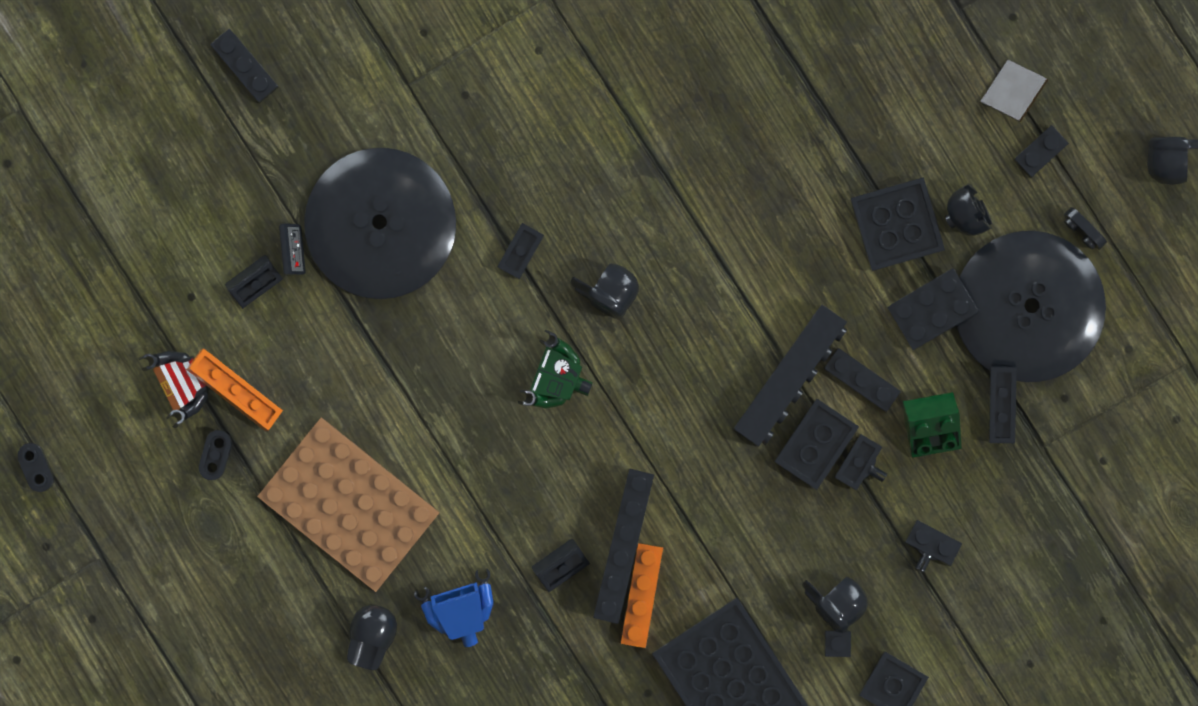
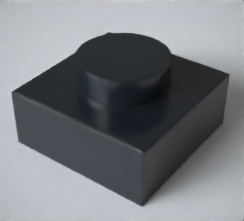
M825 630V657H851V631L840 633Z

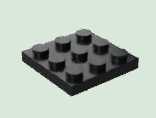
M924 177L850 198L871 272L945 250Z

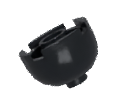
M971 184L959 188L951 195L947 204L948 215L945 218L951 229L956 227L962 234L976 236L992 229L990 226L992 220L983 200L979 201L977 197H974L978 192Z

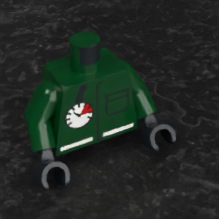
M545 330L544 332L549 334V340L546 342L541 339L539 340L541 344L546 346L530 391L520 390L521 393L526 394L524 402L518 401L520 405H532L544 409L562 406L566 400L570 401L574 391L588 396L593 382L579 377L583 367L580 366V358L573 348L557 338L555 333Z

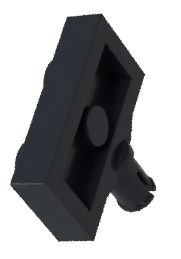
M860 434L834 478L856 491L863 479L869 475L883 482L885 478L880 475L886 477L888 473L875 466L876 457L881 451L882 446Z
M918 520L915 521L905 541V544L915 548L921 554L915 569L925 573L930 560L940 561L950 567L962 545L961 542Z

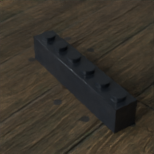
M822 304L733 430L757 447L761 443L766 445L774 434L771 431L772 427L776 422L781 424L789 412L785 409L789 403L795 404L802 395L801 386L805 381L810 383L818 371L815 367L820 360L822 362L827 360L833 351L829 348L833 341L839 342L846 333L847 329L844 326L847 321Z
M629 469L593 618L616 624L619 623L654 474Z

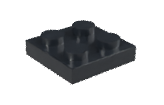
M883 651L859 696L876 706H913L929 677Z

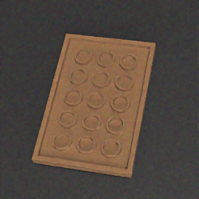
M322 417L257 496L375 592L378 591L440 513Z

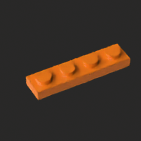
M205 349L199 351L186 369L264 431H269L283 411Z
M638 543L621 644L646 648L663 547Z

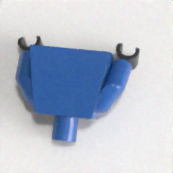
M487 568L488 576L486 579L478 577V570L475 572V578L480 583L479 587L476 582L431 596L430 589L424 586L426 590L424 598L419 597L417 590L414 592L415 598L422 602L421 608L428 624L439 633L447 634L450 640L461 637L464 647H471L478 643L476 632L484 629L483 622L489 619L493 607L491 585L488 584L490 571Z

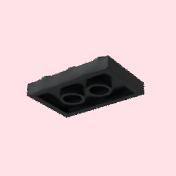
M953 268L888 306L889 311L913 351L979 313Z
M816 399L774 462L817 490L859 426L819 399Z

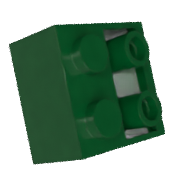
M953 392L903 401L904 420L912 458L962 449L960 413Z

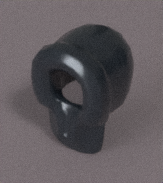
M1185 137L1151 138L1148 141L1149 151L1147 159L1148 173L1151 178L1165 185L1187 182L1188 149H1198V139L1188 140Z
M613 263L608 265L594 288L575 277H572L570 282L575 287L577 293L590 300L593 307L614 319H622L625 316L627 309L634 302L639 292V284L635 275L626 268Z
M849 577L844 578L825 597L807 580L802 583L805 595L814 603L817 613L836 632L843 633L847 631L867 610L868 600L866 593L858 583Z
M372 604L363 606L355 613L350 627L351 641L347 655L349 663L369 670L379 668L386 650L394 641L397 631L396 618L389 609Z

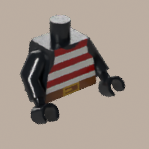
M166 351L154 355L146 354L139 358V360L146 359L149 362V366L142 368V370L148 371L153 368L173 409L166 419L176 417L178 422L172 427L177 428L184 420H187L201 410L208 398L207 391L210 388L186 370L195 358L193 356L190 357L186 352Z

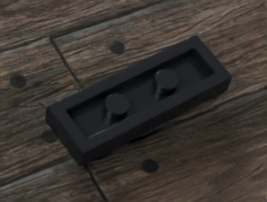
M230 28L210 44L259 103L279 88Z
M840 348L836 350L824 367V370L884 412L888 411L901 392Z
M991 366L989 443H1015L1017 367Z

